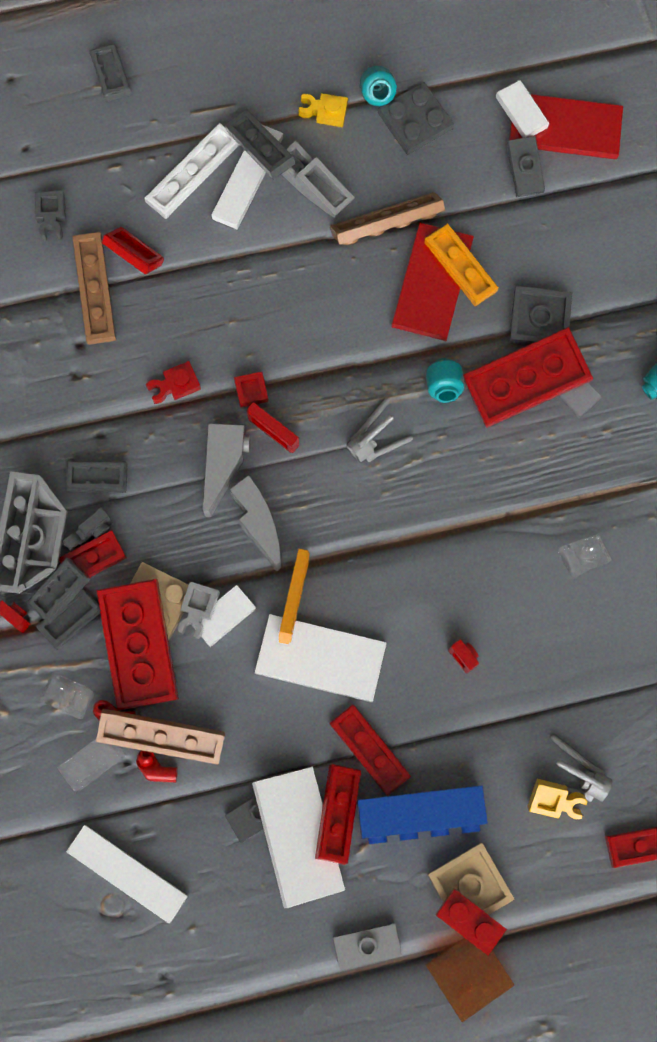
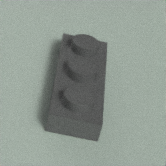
M248 110L225 125L228 134L273 180L296 164L294 157Z

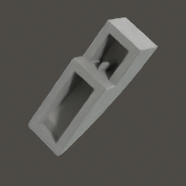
M294 141L286 149L294 157L296 164L281 175L323 211L335 218L355 199L317 157L313 159L297 141Z
M248 475L230 489L231 497L245 513L239 519L240 527L275 570L278 571L281 568V558L276 527L269 507L260 490Z

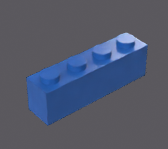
M483 786L357 800L361 839L368 838L369 844L386 843L387 836L398 834L400 841L419 839L418 832L430 831L431 837L450 835L449 828L461 827L462 833L481 831L480 825L488 824Z

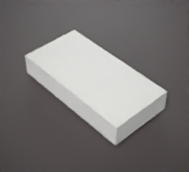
M521 80L497 92L496 99L522 138L532 137L548 128L549 122Z
M237 585L217 601L211 621L204 618L201 620L203 626L201 637L209 647L213 646L256 610L254 604Z

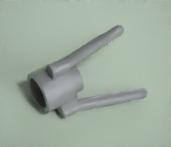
M388 398L383 400L361 428L349 438L350 442L346 444L348 450L360 463L365 459L370 463L376 457L413 440L412 436H407L374 451L377 444L373 438L394 419V415H389L369 433L366 431L390 402Z
M551 735L550 738L553 742L589 770L584 773L561 760L557 761L559 767L582 779L580 787L584 791L567 787L568 795L573 792H580L586 796L589 802H592L593 798L603 801L611 789L613 780L604 775V770L594 766L557 736Z

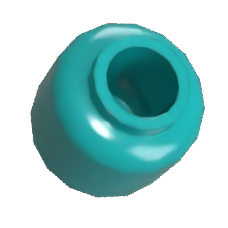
M375 65L365 70L360 78L359 86L361 93L369 104L384 106L393 100L397 91V84L389 69Z
M441 358L427 368V389L432 398L442 403L455 401L465 389L462 366L458 362L448 358Z

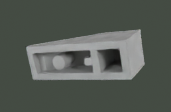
M208 424L203 502L205 517L213 515L242 466L244 453L250 452V435H245L244 425Z

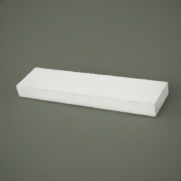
M219 123L145 197V202L167 219L239 144L228 134L226 128Z
M264 126L281 143L283 133ZM245 150L212 213L213 220L237 230L266 173Z
M87 825L83 826L66 851L169 924L188 897L184 892Z

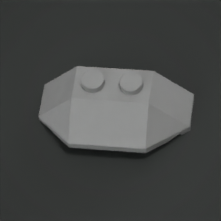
M10 471L0 522L1 592L20 594L51 575L58 568L68 512L40 475Z

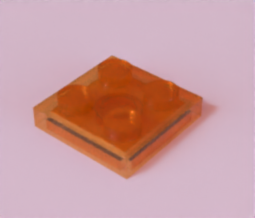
M465 938L425 964L461 1022H464L515 986L493 951L487 956Z

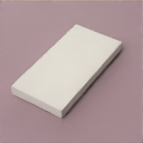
M269 614L255 674L373 702L386 642L296 621L291 643H280L279 631L283 617Z
M313 767L253 782L252 785L283 907L290 908L345 891L339 864L315 859L323 804Z

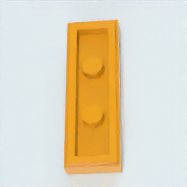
M448 223L425 238L424 243L474 306H477L498 291L499 287Z
M298 549L279 631L280 643L289 644L292 640L309 564L310 553L308 550Z

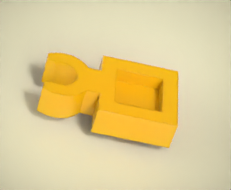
M321 93L320 100H316L310 94L301 95V103L308 104L309 107H299L300 117L310 118L314 115L317 116L316 123L337 127L344 126L348 106L347 97Z
M537 779L527 806L529 812L558 819L562 811L567 812L573 819H582L581 810L573 808V806L577 803L587 805L588 801L586 796L580 792H573L568 795L569 791L566 785Z

